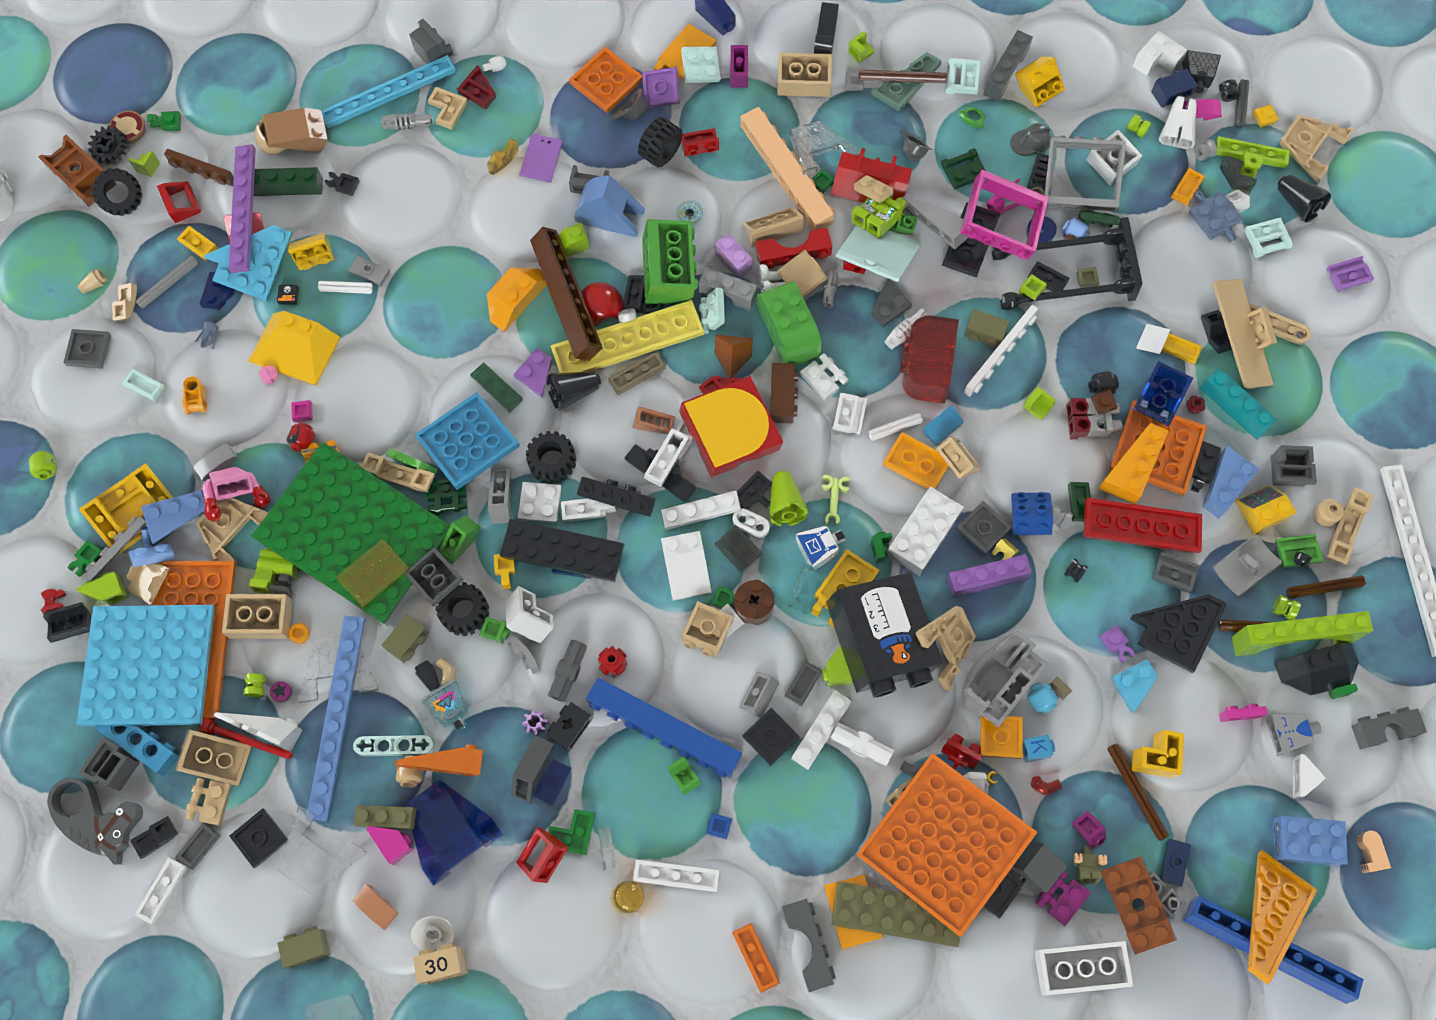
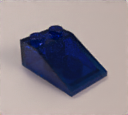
M1158 361L1133 410L1169 427L1194 378Z

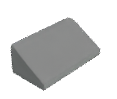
M757 672L739 707L761 718L779 682L772 676Z

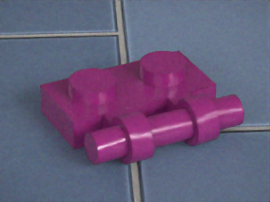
M1063 871L1047 893L1040 892V897L1035 903L1041 908L1047 902L1050 903L1052 906L1047 913L1066 926L1091 892L1073 878L1067 885L1063 880L1068 874ZM1060 887L1063 891L1055 900L1051 896Z

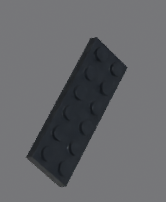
M510 519L500 557L615 582L625 545L621 542Z

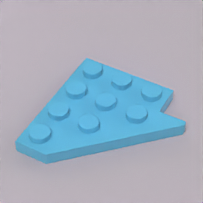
M273 225L252 234L250 271L231 273L229 271L230 244L204 255V258L219 263L212 281L268 301L293 233Z

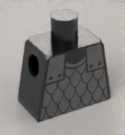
M1187 50L1182 66L1183 70L1187 68L1197 83L1195 93H1202L1204 88L1211 86L1221 55Z

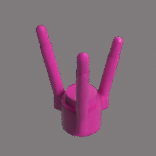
M1017 178L1013 183L1017 184L1020 178ZM996 194L986 203L987 209L1001 214L1020 205L1015 202L1004 207L1005 200Z

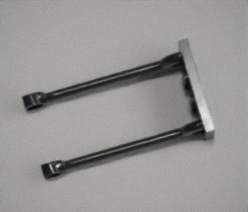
M1129 217L1121 218L1118 228L1108 230L1103 235L1041 242L1037 244L1036 248L1037 251L1103 242L1105 245H1116L1118 250L1116 252V259L1121 264L1120 277L1122 279L1114 284L1041 293L1036 300L1027 295L1008 292L1002 294L1001 308L1008 310L1026 302L1112 291L1115 294H1127L1128 301H1135L1143 282ZM993 247V260H1003L1012 255Z

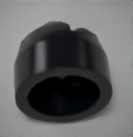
M1296 551L1294 563L1297 566L1306 567L1311 562L1312 557Z

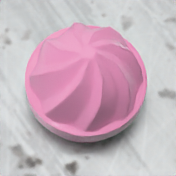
M272 366L262 367V370L258 372L266 385L269 383L273 384L278 379V370Z

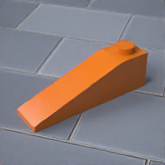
M465 745V747L398 759L394 762V766L477 777L480 775L483 750L477 749L478 746Z

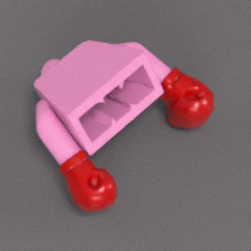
M238 467L209 473L210 479H207L202 486L205 498L204 515L207 520L212 522L219 521L222 515L216 501L251 493L254 498L253 506L256 508L266 509L271 502L270 495L259 485L253 473L246 472Z

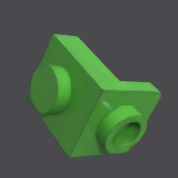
M486 617L479 636L503 644L504 639H508L511 630L506 627V621L503 620L501 622Z
M685 757L674 761L667 768L684 795L701 784Z

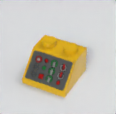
M1271 485L1235 500L1254 534L1285 522L1297 513L1287 495Z

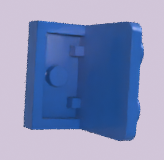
M1048 492L1012 493V535H1052L1053 511L1051 494Z

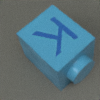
M1049 735L1023 740V754L1026 763L1048 759L1054 755L1055 745L1053 740H1050Z

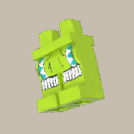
M892 195L881 203L868 198L860 207L856 206L852 209V223L864 230L867 228V232L880 239L901 219L906 201L901 197L894 201Z

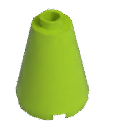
M782 470L778 471L772 478L769 517L770 521L777 526H782L781 523H788V526H793L807 518L808 508L791 473Z

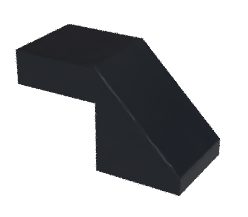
M1216 310L1201 315L1208 342L1215 351L1220 354L1232 350L1221 312Z

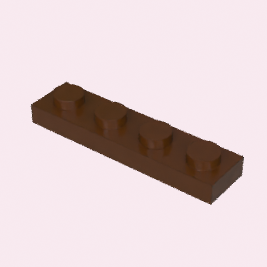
M166 149L164 155L171 166L183 168L191 174L197 173L205 179L211 178L221 185L227 184L233 187L234 176L230 171L171 149Z

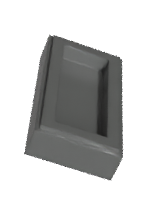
M805 661L785 693V697L803 706L819 679L822 670Z
M203 823L176 855V858L189 869L194 870L221 835L209 825Z

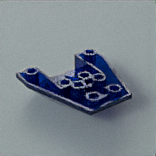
M441 780L405 804L406 807L417 808L412 833L421 868L433 886L451 874L450 870L482 846L488 847L503 836V833L489 815Z

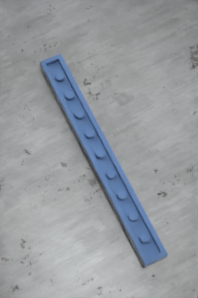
M344 615L306 819L329 822L366 619L362 617Z

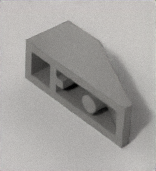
M510 467L491 468L488 499L491 524L509 523L511 519Z

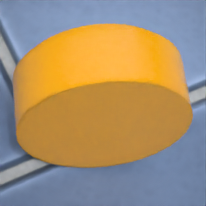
M296 623L289 629V638L296 644H303L310 637L309 628L302 623Z

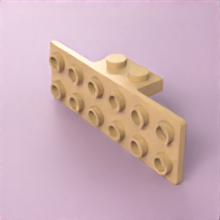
M1241 279L1213 282L1214 292L1244 389L1272 386L1274 383L1263 349L1276 344L1277 340L1267 307L1251 311Z

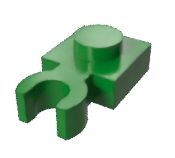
M87 540L74 555L78 559L71 562L67 568L73 571L78 567L75 574L81 577L85 573L87 565L92 561L97 562L102 557L99 555L102 550Z

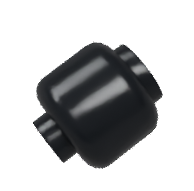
M1105 371L1092 375L1088 387L1090 392L1094 394L1108 390L1115 394L1116 389L1119 388V381L1115 374Z

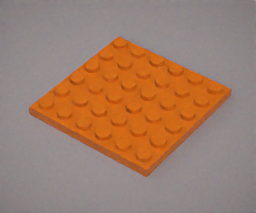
M931 753L859 850L857 856L961 937L1032 841L1037 831L935 754Z

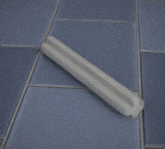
M193 256L188 257L137 298L136 303L140 308H145L197 266L198 261Z

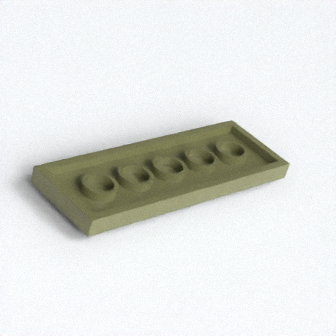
M837 882L831 925L959 947L960 937L905 893Z

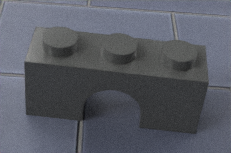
M1409 707L1396 710V714H1390L1387 711L1377 714L1378 718L1371 719L1370 716L1357 719L1358 723L1351 727L1359 748H1369L1388 742L1385 735L1386 727H1390L1396 732L1398 740L1427 733L1419 709L1410 710Z

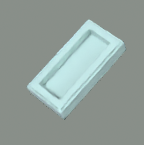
M135 369L130 371L122 383L125 387L156 402L165 389L164 384Z

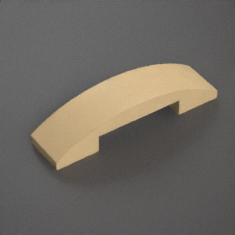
M369 452L361 465L362 468L381 480L421 492H428L435 477L434 473L419 468L415 470Z
M1356 487L1353 489L1344 507V515L1335 527L1328 548L1327 558L1345 566L1348 564L1354 549L1352 547L1364 515L1369 511L1374 498L1373 494Z

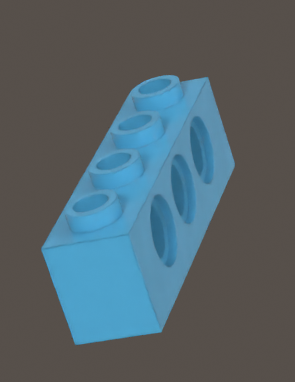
M127 725L123 733H120L123 726L94 727L162 776L166 775L179 758V755L174 752L176 748L168 742L165 744L161 743L159 735L153 731L147 733L143 730L145 726ZM142 736L141 742L136 745V739ZM157 747L156 754L151 756V751Z

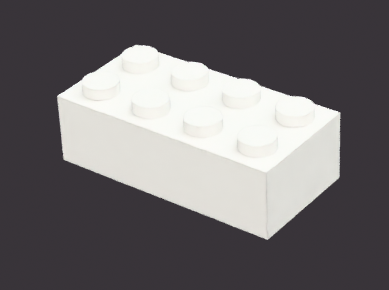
M930 486L889 547L887 556L920 576L961 515L964 507Z
M1126 941L1034 951L1041 996L1134 987Z

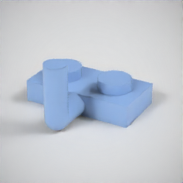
M147 526L141 528L144 548L141 547L129 551L133 567L175 559L170 543L152 546Z

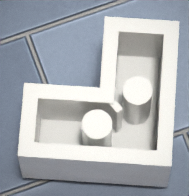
M1158 31L1138 53L1133 67L1148 75L1156 65H1159L1172 74L1182 63L1187 49Z
M518 586L505 602L506 627L512 632H517L529 640L541 643L554 628L553 615L536 607V596L534 593Z

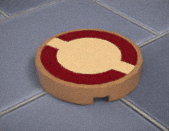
M134 111L118 113L109 124L112 128L117 127L125 134V138L128 139L127 143L137 142L146 132L144 119Z

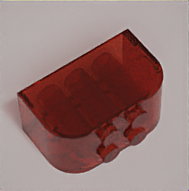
M928 315L920 317L913 323L910 336L905 338L902 352L903 358L900 366V373H903L902 387L911 398L945 404L950 390L959 324L958 319Z

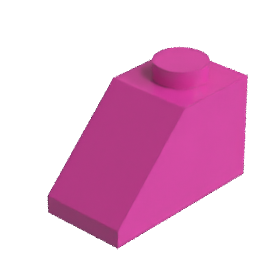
M372 826L366 828L389 864L394 865L414 850L411 846L413 841L407 833L403 834L398 830Z

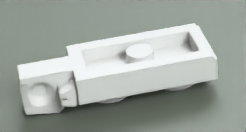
M588 498L562 501V521L571 522L602 518L606 516V513L616 512V507Z

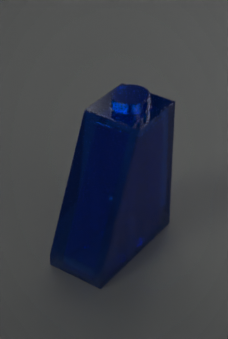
M695 0V11L722 36L734 29L736 26V15L725 0Z

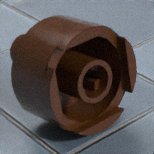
M760 580L743 583L735 593V612L747 624L759 625L766 622L771 617L774 609V594L771 588ZM751 601H758V605L751 604Z

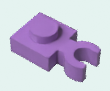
M1117 625L1099 637L1111 654L1115 651L1118 653V659L1121 663L1127 661L1123 653H1128L1130 657L1135 655L1131 648L1125 646L1129 641Z

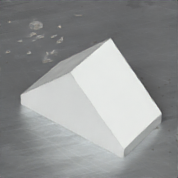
M1303 754L1293 758V799L1305 797L1326 779L1307 756Z

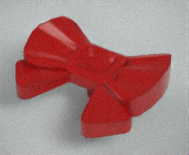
M47 589L41 592V596L44 599V606L41 612L45 613L63 608V604L55 603V599L65 596V591L61 589L58 591Z

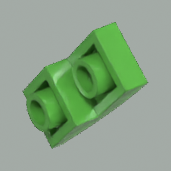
M902 212L901 219L889 230L900 234H913L917 217Z

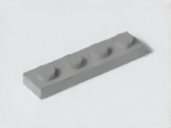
M135 516L127 524L129 528L124 533L121 531L113 539L115 543L111 547L107 546L99 554L102 557L97 562L92 561L85 570L88 572L84 575L90 581L94 580L134 538L141 528L146 525L144 516H139V518Z

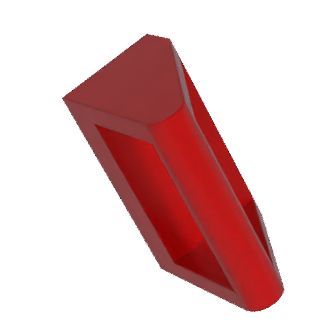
M188 181L162 183L157 186L167 212L175 223L201 212ZM184 190L191 207L176 208L171 195Z
M537 827L516 863L533 882L548 883L568 847L541 827ZM542 838L547 846L533 867L526 861L539 839Z

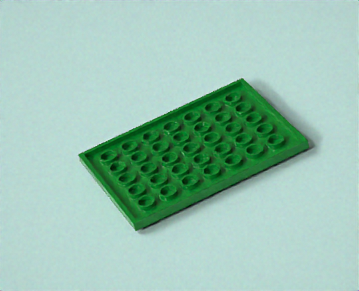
M322 442L251 537L385 624L413 585L404 573L432 548L435 547L438 550L451 525Z

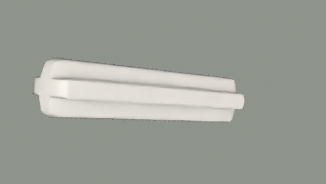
M318 282L320 292L373 293L372 283Z
M915 413L869 430L868 435L870 440L874 441L922 423L923 419L920 413Z

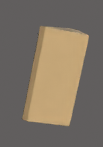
M791 207L744 222L742 226L750 246L753 248L756 247V241L771 238L778 240L803 232L804 218L799 211Z

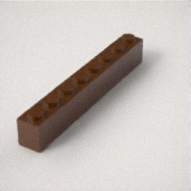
M542 226L530 240L533 251L535 252L575 359L590 361L603 348L557 230Z

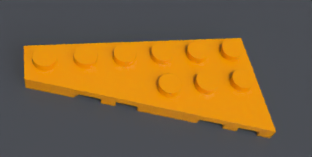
M1261 850L1257 855L1248 971L1268 984L1272 981L1317 889Z

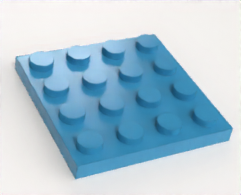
M478 392L414 435L456 490L520 447L519 442Z

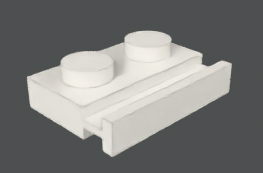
M840 393L833 430L860 435L867 398Z

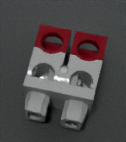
M1071 398L1066 405L1067 418L1070 421L1068 423L1070 440L1078 439L1079 437H1109L1111 433L1120 432L1122 421L1112 420V415H1118L1120 412L1119 403H1117L1118 407L1116 410L1098 415L1091 398Z

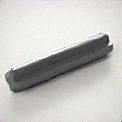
M1241 79L1238 84L1240 95L1237 98L1236 127H1244L1246 124L1249 80Z

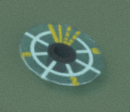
M684 201L677 208V218L680 221H691V224H696L703 217V209L695 201Z

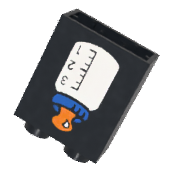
M911 572L837 589L826 601L856 693L871 690L873 698H878L895 692L897 690L895 683L907 680L910 688H916L933 681L931 672L942 665L943 661L936 641L929 648L921 646L916 632L928 625L929 621Z

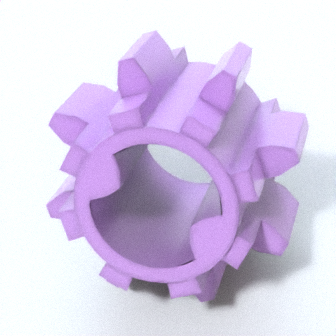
M533 709L532 714L524 715L526 721L522 725L527 727V734L534 732L538 736L539 731H546L544 725L548 723V720L543 719V712L536 714ZM534 719H540L536 727L530 726L531 723H534Z

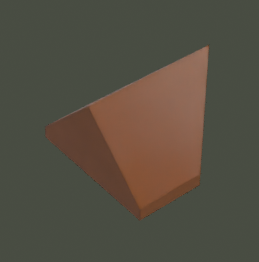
M727 335L715 336L714 353L729 378H732L752 357L753 338Z

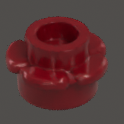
M1196 395L1191 396L1186 403L1188 411L1193 414L1203 412L1206 407L1204 405L1205 400Z

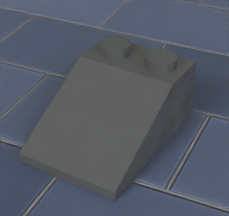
M435 547L404 573L433 607L464 580Z

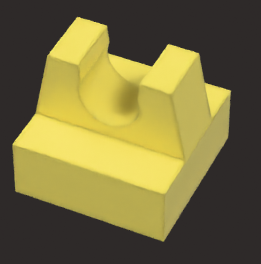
M1003 538L996 544L992 553L997 555L999 552H1003L1004 558L1002 560L1014 557L1019 550L1006 538Z

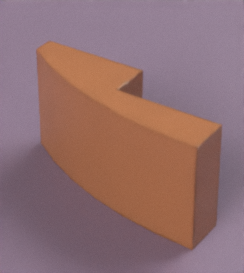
M365 884L352 900L363 913L383 930H386L399 914L388 900L383 899L368 884Z

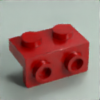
M715 128L685 133L682 136L681 144L684 157L706 152L712 153L719 150V138L716 135Z

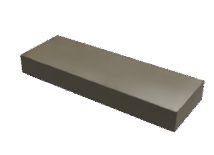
M654 352L608 378V381L619 396L666 369V365L658 353Z

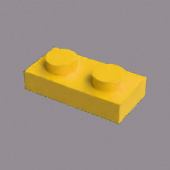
M190 226L177 238L179 243L205 261L207 259L204 258V255L218 249L216 244Z

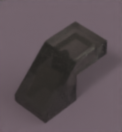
M1226 155L1220 170L1232 189H1238L1249 195L1257 179L1240 173L1244 161Z

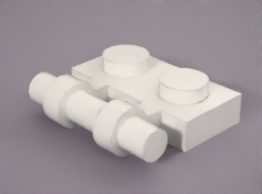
M823 353L819 357L823 364L819 366L816 361H813L800 371V375L825 401L839 390L836 384L838 381L845 385L849 379L845 376V372L842 369L839 370L834 364V360L831 357L828 358ZM829 369L834 376L830 378L825 371Z

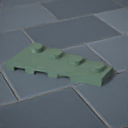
M927 52L912 62L907 69L901 71L935 72L940 67L941 60ZM885 81L881 87L873 89L871 95L900 112L925 83Z

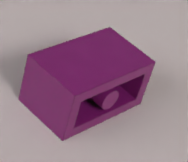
M731 45L730 88H748V45Z

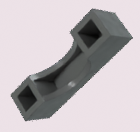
M1019 30L1016 31L990 75L983 95L998 102L1000 101L1015 69L1027 55L1033 36Z
M806 898L782 906L788 929H795L804 933L812 946L811 960L807 967L802 970L808 993L833 985L836 975L833 966L829 967L826 960L829 957L826 945H822L819 938L823 935L819 923L815 924L813 915H816L813 903H808Z

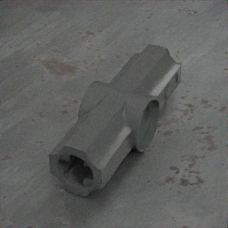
M571 639L563 659L557 665L556 677L548 693L549 697L565 702L572 683L576 681L579 675L580 664L587 645Z

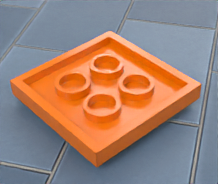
M604 47L569 79V84L608 114L643 81V77L607 47Z

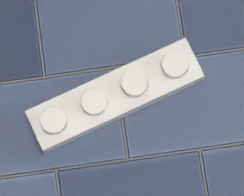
M732 491L661 511L665 529L669 530L741 511L737 491Z
M834 690L791 759L809 770L852 701Z
M636 860L633 882L717 893L720 870Z

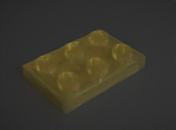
M382 539L340 573L336 579L358 604L364 608L409 570V567Z

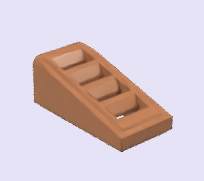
M639 406L632 428L669 434L673 428L675 416ZM641 416H644V417H645V418H644V422H643V421H640V420H641ZM649 417L652 418L651 424L648 423ZM657 419H660L659 426L656 425ZM664 420L668 421L666 428L663 427Z

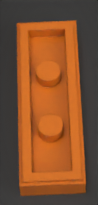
M750 923L732 932L760 993L779 984L780 982L752 924Z

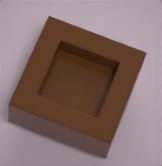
M1111 390L1092 395L1091 397L1098 415L1116 410L1118 407Z

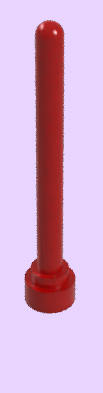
M204 718L202 725L199 727V732L213 735L215 733L286 759H291L293 756L291 751L218 726V723L211 718Z

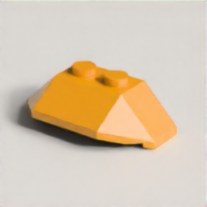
M511 267L487 293L490 322L503 332L511 326L547 286L540 269Z

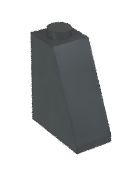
M535 736L513 774L511 796L529 804L531 803L552 758L554 743L546 738Z

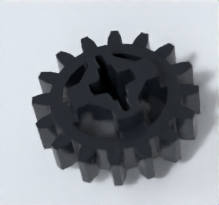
M110 125L107 126V129L102 126L100 132L95 130L96 135H91L90 138L93 140L88 142V145L91 146L88 149L92 153L91 156L102 164L104 162L106 165H109L110 161L116 164V159L121 161V155H126L124 149L129 148L125 144L128 142L125 134L117 127L112 128Z

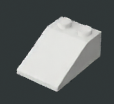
M700 531L661 538L673 601L711 594Z

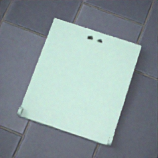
M856 225L837 252L836 257L898 282L914 255L918 252L921 243L890 230L878 239L867 232V228L864 230Z

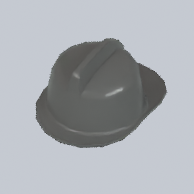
M638 89L628 100L618 106L611 114L610 119L615 120L624 116L629 120H636L642 117L649 109V104L641 96L643 90Z
M1035 123L1029 128L1015 133L1010 141L1011 148L1020 155H1030L1049 149L1052 137L1050 128L1043 124Z
M900 129V133L905 138L903 152L908 159L918 162L919 159L924 158L928 150H933L917 135L905 129Z

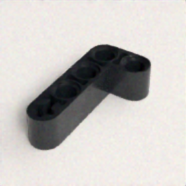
M822 2L815 37L814 54H832L839 4Z

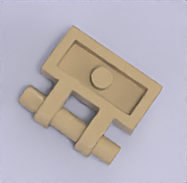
M197 778L195 786L193 785L191 789L193 793L190 803L186 805L185 810H187L185 819L194 820L195 813H201L199 822L221 826L233 785L210 780L209 787L203 788L205 779ZM201 794L206 795L203 807L198 806Z

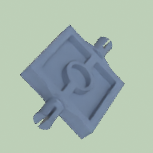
M1201 190L1197 191L1194 196L1200 203L1190 209V215L1210 240L1225 234L1230 242L1235 241L1238 237L1231 229L1242 221L1243 218L1221 191L1208 198L1204 196Z

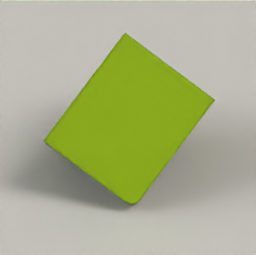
M865 31L849 41L848 53L859 64L874 54L875 51L866 42L867 33Z
M148 151L146 155L142 153L138 160L131 157L128 160L136 172L150 177L153 176L160 164L152 151Z
M1031 274L1021 285L1019 294L1027 295L1036 300L1041 293H1045L1047 284Z
M1037 387L1027 398L1023 408L1039 420H1042L1053 408L1056 400L1040 387Z

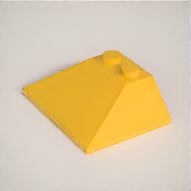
M287 311L276 312L272 314L248 361L262 367L272 366L281 374L317 386L341 338L318 322Z
M145 463L79 508V511L104 542L111 547L115 543L113 539L121 531L124 533L129 528L127 524L135 516L137 518L144 516L141 506L170 499L173 496L147 463ZM141 530L119 554L142 539Z

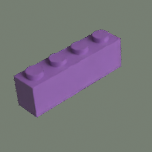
M1024 554L951 572L946 580L951 596L954 598L1027 580L1032 571L1027 556Z

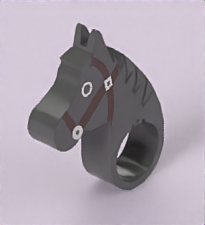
M66 778L57 782L51 788L47 799L51 818L68 839L92 853L107 856L114 865L122 864V852L129 847V834L143 816V808L138 803L124 802L118 806L114 813L103 815L95 787L86 780ZM78 784L85 793V801L77 815L75 813L69 816L61 807V797L69 786Z

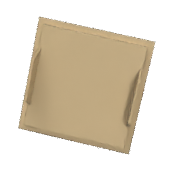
M806 250L776 271L785 283L794 281L803 297L828 279L819 264Z
M158 562L133 567L132 565L126 576L130 581L126 591L152 605L169 568Z

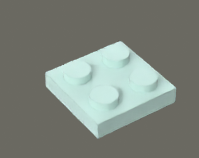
M682 47L681 54L685 83L720 82L716 47Z

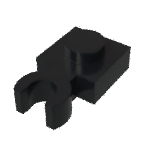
M334 172L328 173L330 178H333L331 181H324L328 187H335V190L350 196L354 195L360 182L358 177L341 173L340 177H338Z

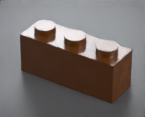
M772 363L770 416L774 423H793V418L797 417L798 405H794V399H798V388H794V382H798V370H795V363Z

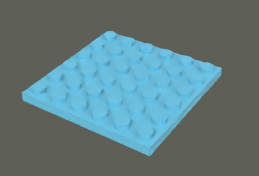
M93 606L76 725H202L215 606Z

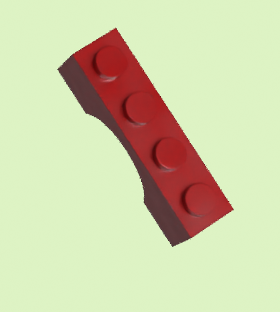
M828 228L809 231L807 240L798 247H784L777 243L774 238L756 241L755 251L759 265L765 264L768 269H772L776 266L787 264L804 250L814 259H825L832 254V243Z

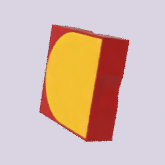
M751 376L681 402L679 413L698 446L699 454L711 478L732 470L744 462L756 460L779 451L783 444V440Z

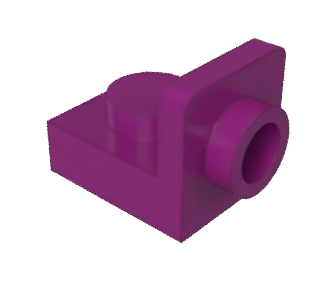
M1086 811L1072 822V827L1087 841L1088 847H1091V849L1102 845L1106 840L1105 827L1089 811Z

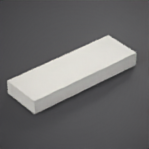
M168 857L134 915L151 925H155L188 867Z

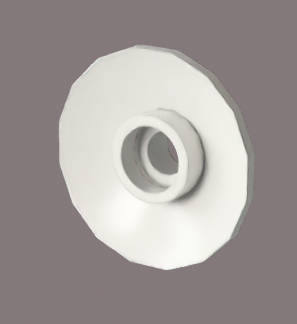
M429 916L415 923L412 928L411 938L413 943L421 950L436 949L438 951L440 946L453 942L455 932L453 926L446 919Z

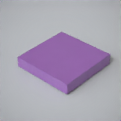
M677 67L642 72L644 99L649 104V108L680 104Z

